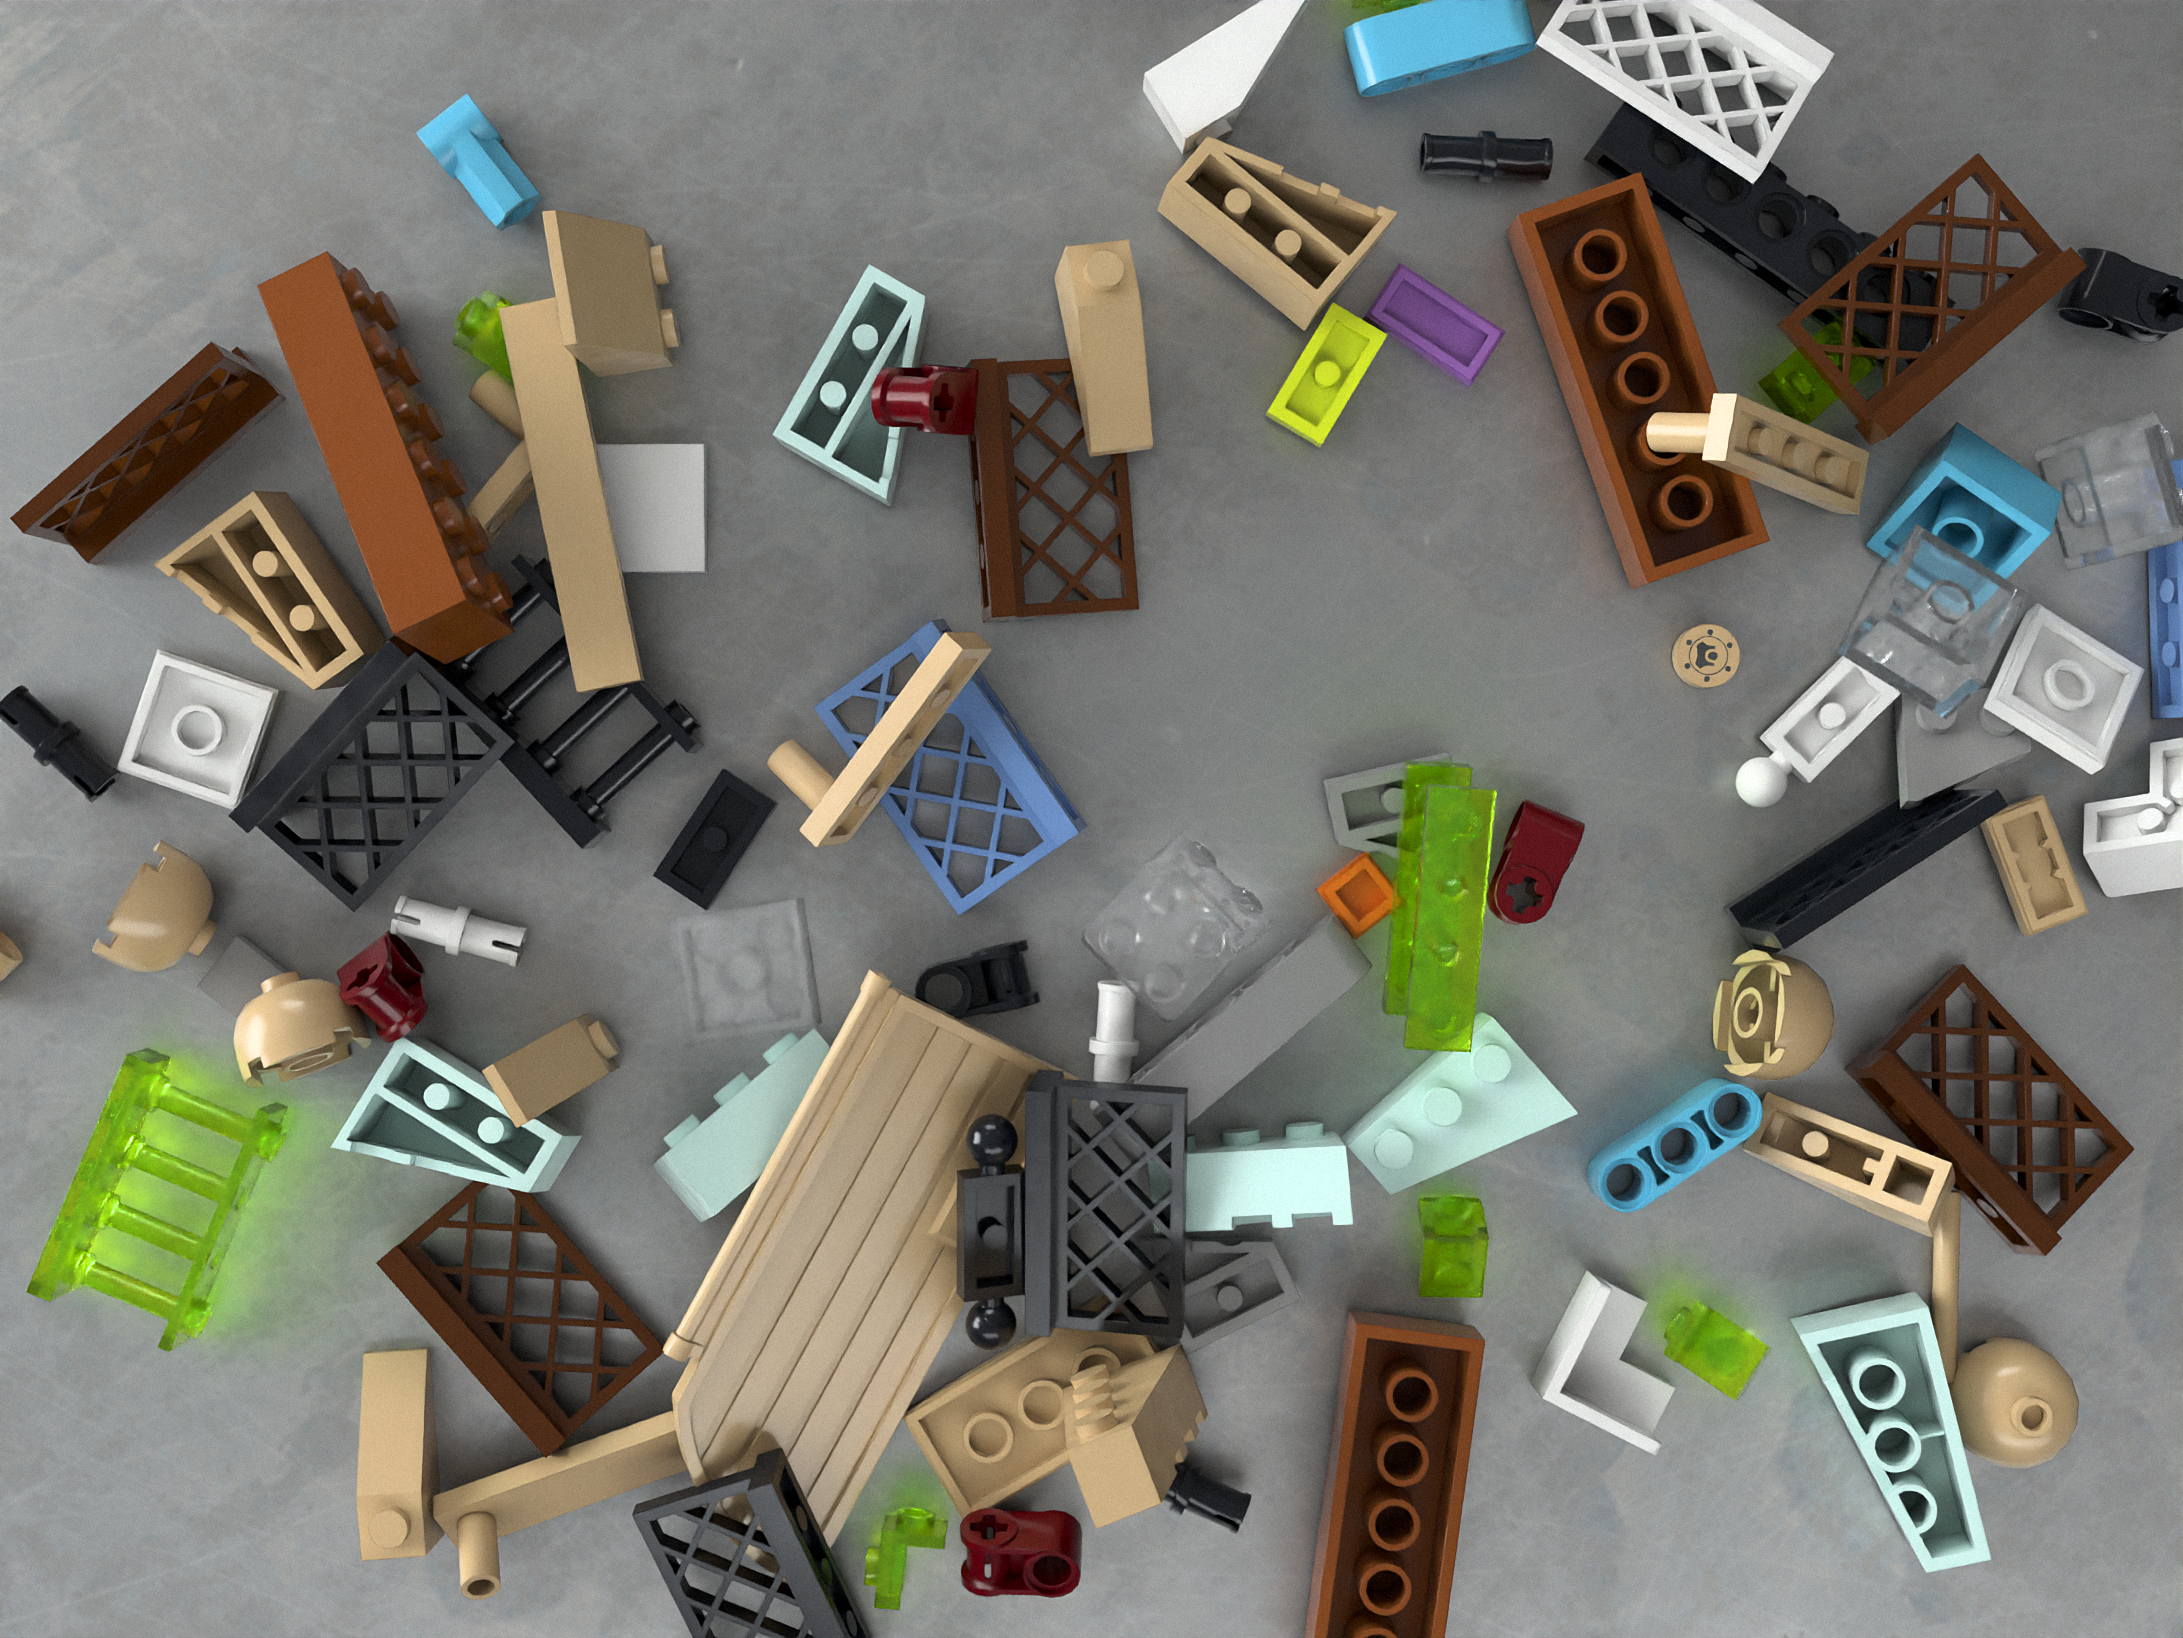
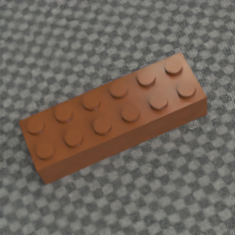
M1639 172L1519 214L1506 230L1631 590L1770 541L1748 478L1702 460L1703 453L1655 452L1648 445L1646 430L1649 419L1654 413H1710L1713 394L1718 393L1642 173Z
M328 251L257 285L393 635L446 665L515 632L507 610L513 607L511 594L501 576L496 571L491 573L484 552L490 550L488 537L479 520L473 514L468 515L461 495L467 493V485L455 462L451 458H445L438 441V439L445 436L443 425L433 407L427 401L423 402L416 384L423 380L422 374L408 348L399 344L394 329L400 326V319L388 296L383 291L377 293L372 291L364 276L356 267L348 270Z
M1348 1309L1304 1638H1445L1485 1347V1339L1474 1326Z

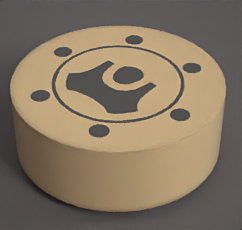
M1702 624L1686 630L1679 636L1673 647L1672 663L1677 675L1688 685L1696 688L1716 687L1727 682L1737 671L1740 663V649L1735 637L1727 629L1715 624Z

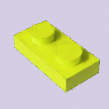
M1333 302L1267 411L1266 416L1320 448L1386 339L1387 334Z

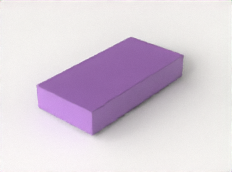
M1402 263L1398 264L1363 318L1364 321L1386 333L1387 336L1466 388L1472 385L1506 333Z

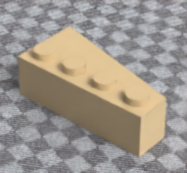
M1181 1343L1108 1371L1105 1364L1087 1368L1072 1376L1070 1379L1072 1385L1062 1389L1066 1452L1096 1529L1162 1504L1177 1475L1175 1465L1183 1462L1188 1454L1185 1443L1196 1439L1199 1433L1197 1423L1205 1421L1208 1416L1206 1406Z

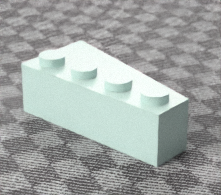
M1914 1291L1790 1318L1792 1326L1925 1572L1929 1573L1992 1560L1929 1307Z

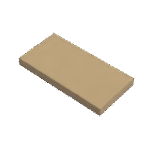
M1117 1282L1115 1285L1122 1291L1123 1288L1120 1282ZM1101 1292L1074 1309L1098 1311L1110 1299ZM1119 1308L1113 1311V1313H1123ZM1054 1328L1050 1337L1028 1335L909 1406L902 1418L963 1519L969 1513L978 1509L995 1508L1070 1463L1066 1452L1062 1389L1072 1385L1070 1380L1072 1376L1087 1368L1105 1364L1108 1371L1157 1353L1160 1350L1152 1336Z

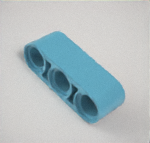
M1434 0L1361 20L1343 31L1359 95L1363 97L1381 95L1503 63L1526 55L1538 47L1526 0Z
M1711 1078L1702 1082L1600 1150L1590 1160L1587 1167V1183L1591 1192L1610 1208L1620 1212H1634L1644 1208L1749 1138L1759 1128L1763 1118L1761 1101L1751 1088L1727 1078ZM1734 1093L1739 1101L1737 1116L1731 1122L1719 1125L1714 1117L1716 1101L1722 1095ZM1682 1128L1687 1137V1145L1684 1152L1677 1158L1665 1160L1660 1151V1143L1663 1136L1670 1130ZM1630 1164L1634 1171L1632 1186L1622 1194H1610L1607 1188L1609 1173L1616 1166Z

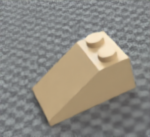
M560 210L542 211L563 346L598 378L674 366L671 348L680 347L681 340L674 308L664 309L661 285L670 283V270L664 245L654 246V241L643 227Z

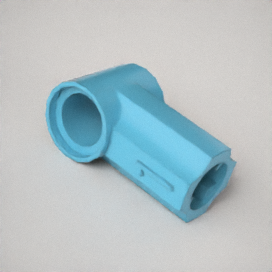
M467 93L416 132L452 179L458 178L471 194L474 202L489 221L493 222L500 231L520 223L534 212L536 205L543 199L500 144L504 141Z

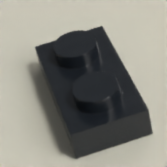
M723 768L653 876L704 910H710L779 803Z

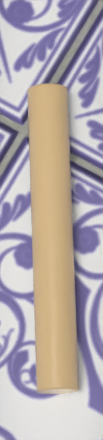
M1959 1190L1951 1191L1933 1234L1932 1323L1947 1383H1953L1957 1371L1961 1191Z

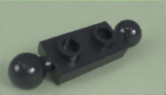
M987 1114L977 1118L970 1125L966 1135L968 1152L979 1163V1168L957 1170L956 1293L963 1302L978 1301L970 1308L966 1316L965 1328L969 1339L979 1348L997 1350L1006 1346L1012 1340L1017 1327L1015 1313L1004 1302V1297L1025 1295V1170L1019 1164L1005 1165L1012 1158L1018 1146V1135L1014 1125L1001 1115Z

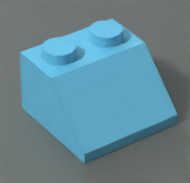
M1956 422L1917 465L1868 537L1866 546L1970 616L2052 533L2062 493Z

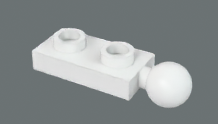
M1857 648L1849 649L1759 737L1773 754L1768 758L1756 757L1750 759L1740 767L1735 781L1739 796L1751 806L1765 808L1776 804L1782 799L1787 790V775L1791 771L1803 783H1810L1901 693Z

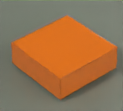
M1364 851L1315 889L1355 940L1406 901L1370 854Z

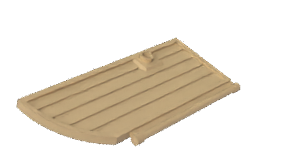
M869 969L860 986L862 991L681 1323L677 1330H672L662 1349L667 1356L679 1362H685L688 1357L691 1358L672 1392L674 1424L681 1453L694 1485L698 1487L708 1481L753 1468L758 1454L782 1447L830 1549L965 1304L956 1293L957 1170L979 1168V1163L972 1158L966 1146L967 1131L970 1125L983 1115L998 1114L1007 1118L1017 1131L1018 1146L1012 1158L1005 1165L1019 1164L1025 1170V1090L1038 1070L1064 1071L911 995L891 987L892 980L883 973ZM1064 1071V1079L1080 1080L1076 1076ZM1072 1099V1107L1077 1099ZM745 1493L719 1500L714 1509L715 1513L749 1525L754 1514ZM758 1524L756 1529L762 1531L760 1524ZM729 1537L733 1543L739 1546V1540ZM748 1545L745 1553L756 1563L775 1575L779 1567L775 1556Z

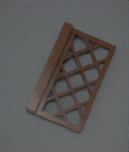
M1977 153L1780 321L1777 326L1859 422L1854 427L1869 445H1873L1895 433L2088 266L2072 247L2064 251L2058 247L1983 157ZM1970 176L1988 195L1986 219L1954 216L1956 188ZM1942 201L1941 215L1927 214ZM2000 211L2008 220H2000ZM1913 225L1940 227L1938 261L1905 259L1907 230ZM1953 228L1986 230L1983 265L1950 262ZM1999 231L2020 233L2037 255L2021 268L1996 266ZM1893 243L1892 257L1878 256ZM1864 267L1891 269L1889 303L1856 301L1858 272ZM1904 270L1937 272L1934 307L1901 304ZM1949 273L1982 276L1980 303L1974 309L1947 308ZM1995 277L2009 278L1994 291ZM1844 285L1843 300L1828 299ZM1815 309L1841 310L1840 346L1817 344L1800 322ZM1855 312L1888 314L1885 349L1852 347ZM1900 315L1933 318L1931 346L1924 352L1898 350ZM1946 319L1960 320L1945 333ZM1828 355L1839 356L1838 367ZM1851 357L1884 360L1882 388L1868 400H1865L1849 381ZM1897 361L1911 362L1896 375Z
M211 341L10 519L22 533L70 545L87 563L97 565L281 404L286 397L244 350L236 347L230 352Z
M997 358L971 359L966 367L979 369L974 435H968L983 623L1021 618L1139 610L1127 452L1110 454L1111 463L1096 479L1069 455L1085 436L1083 427L1063 449L1035 425L1056 399L1082 421L1079 404L1064 391L1074 379L1070 358L997 362ZM1068 374L1059 385L1047 376ZM1031 376L1051 394L1030 419L1009 401L1007 377ZM1011 418L1022 427L1013 439ZM1027 433L1032 435L1056 457L1035 482L1014 465L1013 449ZM1061 463L1089 486V489L1069 512L1063 509L1040 488ZM1111 474L1114 494L1103 485ZM1016 481L1027 490L1018 502ZM1095 492L1115 509L1116 526L1102 542L1074 518ZM1032 496L1061 520L1040 546L1019 529L1018 513ZM1066 526L1094 549V552L1073 576L1045 552ZM1116 537L1119 557L1108 548ZM1021 544L1032 553L1023 566ZM1100 556L1120 572L1122 598L1099 599L1079 582ZM1039 559L1063 580L1066 585L1051 602L1025 604L1023 577ZM1072 589L1084 599L1079 601H1063Z
M1964 964L1954 965L1871 1051L1861 1052L1845 1068L1846 1072L1920 1151L1953 1164L1956 1178L1953 1187L1961 1191L1963 1198L2015 1254L2046 1256L2062 1239L2057 1231L2135 1150ZM1958 987L1973 1002V1028L1946 1027V999ZM1931 1016V1027L1921 1026ZM1988 1019L1997 1029H1988ZM1912 1034H1931V1072L1913 1071L1896 1052ZM1946 1035L1973 1036L1974 1073L1946 1072ZM1989 1036L2006 1037L2016 1048V1074H1989ZM2031 1065L2040 1075H2031ZM1922 1079H1931L1932 1090ZM1946 1080L1974 1081V1118H1957L1947 1107ZM1989 1081L2016 1082L2017 1120L1989 1119ZM2032 1082L2048 1083L2058 1093L2059 1121L2032 1120ZM2074 1112H2075L2084 1122L2074 1121ZM1964 1125H1974L1975 1136ZM1990 1126L2017 1127V1165H2002L1990 1154ZM2032 1127L2059 1128V1166L2033 1165ZM2075 1129H2091L2109 1148L2092 1167H2075ZM2008 1172H2017V1182ZM2033 1172L2060 1173V1200L2047 1214L2033 1200ZM2075 1173L2084 1174L2075 1184Z
M473 1180L405 1240L376 1262V1264L547 1458L575 1430L664 1353L662 1351L664 1346L531 1193L507 1188L515 1197L513 1224L475 1222L478 1194L489 1184ZM468 1203L467 1221L449 1220ZM522 1206L539 1225L521 1224ZM439 1227L466 1229L463 1266L436 1265L420 1244ZM475 1229L512 1231L509 1269L471 1267ZM520 1232L547 1233L557 1245L555 1271L517 1269ZM564 1254L581 1273L562 1272ZM445 1274H462L461 1292ZM471 1275L508 1277L505 1314L478 1313L468 1301ZM516 1277L554 1279L551 1317L513 1315ZM562 1280L588 1281L599 1293L597 1319L559 1317ZM605 1301L622 1320H604ZM487 1322L504 1323L503 1340ZM512 1323L550 1325L547 1362L519 1360L510 1349ZM558 1325L596 1327L593 1364L555 1363ZM603 1328L630 1329L647 1348L628 1366L600 1365ZM529 1370L546 1371L545 1388ZM554 1371L592 1373L590 1400L571 1417L552 1397ZM600 1374H618L598 1392Z

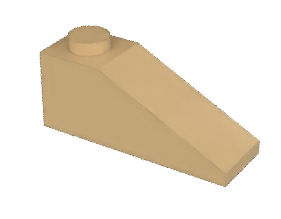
M1129 239L1066 246L1054 280L1089 457L1152 449L1154 444L1142 307Z
M586 1013L482 1070V1073L515 1127L519 1128L618 1069L620 1066L613 1056L619 1053V1047L607 1026L601 1020L593 1023Z
M1766 1092L1762 1102V1121L1759 1128L1746 1139L1742 1148L1744 1152L1873 1215L1931 1238L1933 1237L1956 1181L1951 1162Z
M430 1347L367 1351L363 1357L356 1492L361 1561L426 1556L444 1536V1531L433 1518L432 1496L440 1494L441 1490Z

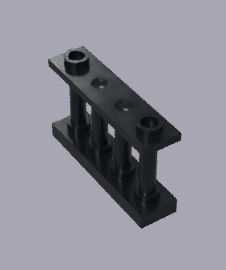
M519 554L511 564L528 582L511 596L513 607L508 609L507 613L514 629L545 600L561 616L550 561L544 557L536 564L533 559ZM565 635L500 695L493 691L487 697L471 678L477 673L474 666L505 637L446 665L441 663L520 735L499 760L581 849L594 848L611 832L610 828L601 820L608 813L605 806L675 741L687 753L696 754L704 746L694 734L701 727L696 718L676 698L667 705L645 680L598 690L544 741L537 738L533 743H530L514 726L521 719L518 712L571 664ZM418 670V673L439 694V689ZM633 694L658 723L587 789L580 785L574 791L558 773L564 767L561 760ZM454 703V710H462ZM465 722L489 749L497 742L477 723Z

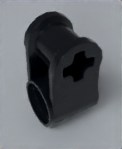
M2099 248L2078 249V256L2088 267L2064 287L2055 311L2060 318L2078 326L2099 329L2134 343L2145 345L2157 342L2169 333L2183 327V279L2137 264L2125 256ZM2154 300L2156 302L2155 307L2148 304V301ZM2156 313L2163 316V319L2160 321L2155 319Z
M1027 939L972 951L970 955L939 961L927 966L919 974L915 985V998L933 1006L925 995L927 982L938 974H949L960 982L962 986L961 998L950 1008L937 1009L957 1019L983 1013L989 1015L1006 1012L1041 1002L1039 992L1032 991L1025 963L1023 953L1029 949ZM1003 962L1006 963L1009 975L1010 991H1006L1001 971V963Z

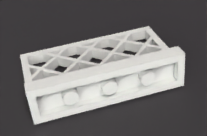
M1563 0L1536 42L1537 45L1752 184L1764 171L1812 87L1825 72L1835 53L1753 0H1618L1608 2L1582 0L1583 4L1576 5L1578 0ZM1652 13L1674 27L1678 35L1654 37L1647 14ZM1630 16L1637 39L1613 42L1606 18ZM1589 20L1597 44L1582 46L1559 30L1564 23ZM1701 48L1708 49L1730 63L1732 70L1709 72ZM1684 51L1692 75L1668 77L1660 53ZM1643 55L1651 79L1636 81L1623 72L1619 58ZM1755 83H1761L1787 100L1786 104L1763 108ZM1737 85L1746 110L1722 112L1714 88ZM1697 90L1705 115L1691 116L1678 108L1673 93ZM1769 122H1775L1770 129ZM1751 125L1759 147L1755 156L1732 142L1728 127Z

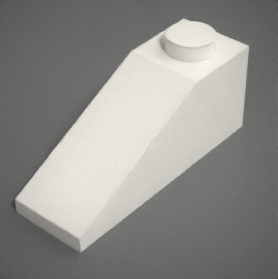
M1262 0L1144 73L1143 92L1182 155L1197 145L1199 147L1207 136L1223 142L1234 132L1231 124L1239 118L1310 0Z

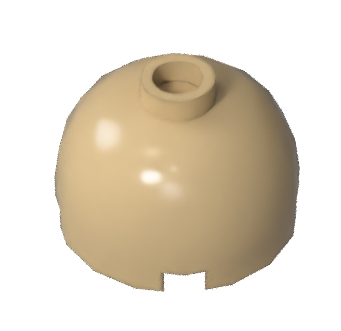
M160 840L153 849L158 854L164 856L157 868L145 862L143 863L106 923L109 926L108 931L115 934L110 945L97 939L91 951L115 965L135 972H157L170 968L187 951L198 957L218 926L217 922L208 918L214 901V892L210 878L199 863L163 840Z
M1755 949L1739 955L1733 964L1743 967L1737 972L1734 981L1722 980L1717 991L1713 1012V1040L1716 1050L1727 1052L1732 1063L1731 1065H1724L1729 1073L1760 1080H1783L1809 1070L1825 1051L1836 1027L1833 1004L1825 981L1808 964L1789 956Z
M297 971L283 973L262 982L260 986L263 994L245 1005L237 1018L234 1033L237 1063L245 1086L251 1087L264 1086L260 1074L277 1071L282 1083L321 1071L352 1057L348 1048L350 1043L357 1041L365 1049L372 1040L358 1005H347L339 996L341 986L322 979L301 981Z
M2000 1336L1983 1340L1986 1343L1977 1346L1970 1353L1966 1351L1961 1353L1957 1357L1955 1378L1953 1383H1948L1965 1449L1997 1466L2027 1469L2048 1462L2067 1446L2078 1423L2079 1399L2072 1378L2052 1354L2021 1338Z

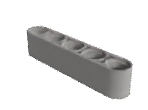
M1329 915L1302 933L1124 1083L1188 1088L1189 1125L1358 983L1370 971L1373 965L1333 915ZM1117 1102L1122 1109L1130 1104ZM1144 1104L1130 1116L1154 1142L1172 1128V1106ZM1100 1105L1093 1111V1116L1102 1127L1113 1119ZM1121 1126L1109 1134L1131 1163L1145 1152Z

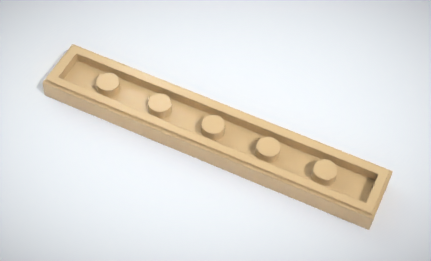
M556 297L498 308L576 691L581 694L644 681L580 363L563 346Z

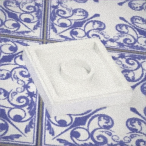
M596 444L622 574L708 573L707 446L705 444Z
M2037 603L2025 613L1984 704V708L2093 775L2105 767L2145 670Z
M158 649L116 770L234 810L252 790L285 691L166 650Z

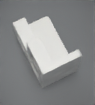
M2183 737L2150 743V793L2084 804L2083 855L2107 897L2183 887Z
M1586 1270L1530 1383L1544 1400L1657 1456L1662 1443L1653 1435V1432L1676 1388L1671 1383L1620 1358L1648 1303L1643 1298Z

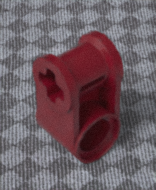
M921 364V367L888 366L883 368L878 373L872 388L871 408L874 418L878 424L886 427H917L916 430L930 433L974 435L979 369Z
M1524 799L1511 822L1503 844V853L1488 886L1487 902L1489 909L1496 918L1507 924L1518 925L1537 922L1547 914L1552 906L1561 880L1578 850L1585 828L1583 822L1530 800ZM1525 881L1527 882L1525 893L1533 897V903L1531 906L1519 907L1515 912L1512 910L1514 899L1506 895L1507 886L1520 885Z
M390 931L384 933L337 970L341 986L339 996L347 1005L357 1004L375 1022L376 1033L384 1042L391 1043L408 1034L421 1021L429 1006L423 980L425 971L421 962L410 947L398 935L391 934Z
M985 1508L973 1511L963 1518L960 1525V1537L962 1543L967 1547V1559L961 1567L962 1585L969 1592L985 1597L1037 1595L1056 1598L1073 1592L1079 1585L1082 1559V1529L1074 1516L1059 1510L1040 1512L1003 1511L1001 1509ZM988 1527L993 1529V1539L987 1540ZM991 1564V1576L987 1578L985 1576V1565Z

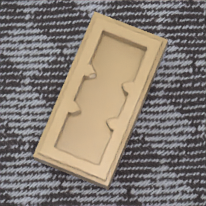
M2036 794L2012 803L1980 824L2022 935L2031 936L2089 913L2044 794Z

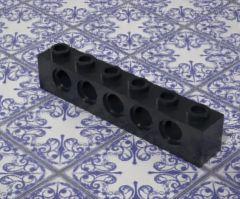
M1674 94L1677 106L1682 110L1683 104ZM1625 101L1584 157L1587 162L1614 181L1641 172L1654 209L1795 308L1878 238L1868 232L1857 233L1839 221V212L1826 200L1815 195H1807L1805 197L1786 183V174L1770 161L1759 178L1752 184ZM1730 134L1732 142L1735 144V140ZM1662 138L1675 143L1680 151V163L1667 164L1661 161L1654 151V140ZM1708 175H1718L1728 181L1732 189L1731 201H1719L1709 193L1706 186ZM1761 211L1772 212L1781 219L1784 226L1782 238L1769 237L1762 231L1759 224V214ZM1890 247L1886 248L1878 256L1891 257L1892 251ZM1813 248H1823L1833 256L1835 261L1834 275H1824L1814 267L1811 258ZM1864 267L1858 272L1856 301H1865L1866 284H1873L1883 290L1887 303H1889L1891 269ZM1904 270L1901 304L1934 307L1936 278L1925 271ZM1844 285L1828 299L1843 300ZM1948 297L1947 308H1953L1956 302ZM1815 309L1808 315L1810 319L1840 339L1841 310ZM1855 312L1852 347L1885 349L1888 314ZM1900 315L1898 350L1922 352L1932 338L1933 318ZM1869 359L1884 370V360ZM1897 361L1896 374L1911 362Z

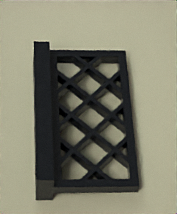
M394 635L379 649L228 817L247 833L258 827L349 909L355 912L511 747L520 735L439 661ZM418 670L439 689L441 710H409L407 682ZM395 698L396 710H383ZM454 703L462 710H454ZM371 722H397L400 754L369 753L366 727ZM411 722H442L445 754H414ZM455 722L477 723L497 742L486 754H458ZM354 741L355 753H343ZM331 765L357 766L360 796H330L327 769ZM371 766H402L405 797H374ZM415 766H446L449 793L445 797H418ZM460 766H461V767H473V768L461 779V776H460ZM314 785L316 796H304ZM292 808L317 809L320 839H301L281 821L282 818ZM331 809H361L365 839H334ZM375 809L406 810L409 836L405 840L378 839ZM419 810H432L422 822L420 821ZM336 852H366L369 878L359 889L338 871ZM380 852H393L381 864Z
M1951 787L1925 799L1918 806L1911 809H1900L1898 794L1723 908L1750 950L1755 949L1777 953L1782 949L1785 950L2007 807L2008 804L1998 789L1954 790Z
M1038 1070L1025 1090V1335L1050 1337L1054 1328L1182 1338L1185 1312L1188 1088L1064 1079V1071ZM1072 1099L1095 1100L1113 1119L1095 1135L1090 1137L1072 1119ZM1117 1102L1130 1104L1122 1109ZM1144 1104L1172 1106V1128L1156 1142L1130 1117ZM1119 1126L1145 1151L1123 1171L1098 1146L1101 1141ZM1072 1139L1080 1146L1073 1154ZM1170 1142H1171V1159H1170L1169 1156L1162 1150V1149L1165 1148ZM1087 1154L1112 1179L1092 1198L1072 1180V1167ZM1151 1159L1171 1178V1189L1155 1203L1130 1179L1133 1174ZM1118 1187L1144 1212L1123 1231L1098 1207ZM1071 1199L1080 1207L1072 1215ZM1169 1204L1170 1219L1162 1212ZM1086 1215L1111 1239L1109 1243L1091 1258L1071 1239V1228ZM1150 1220L1170 1239V1250L1154 1264L1129 1239ZM1118 1248L1142 1272L1122 1291L1098 1267L1102 1261ZM1071 1260L1079 1267L1073 1274H1071ZM1170 1264L1168 1279L1161 1271ZM1086 1275L1110 1299L1098 1311L1071 1309V1288ZM1151 1281L1169 1299V1317L1144 1315L1129 1298ZM1119 1308L1123 1313H1113V1311Z
M782 1447L758 1454L753 1468L705 1482L698 1487L692 1486L635 1505L632 1517L693 1638H717L710 1628L715 1615L749 1628L745 1638H755L757 1632L771 1638H872ZM745 1493L754 1514L749 1525L715 1513L714 1509L719 1500ZM675 1514L697 1523L698 1526L690 1543H686L664 1534L657 1519ZM758 1524H760L762 1531L756 1529ZM706 1527L740 1541L732 1560L697 1547ZM748 1545L775 1556L779 1567L774 1578L740 1564ZM676 1558L681 1559L680 1564L678 1563ZM689 1563L723 1576L715 1596L689 1585L684 1575ZM784 1576L786 1578L787 1583L782 1581ZM732 1580L765 1593L757 1613L723 1599ZM774 1597L800 1607L804 1619L799 1629L765 1616ZM809 1628L813 1635L807 1633Z

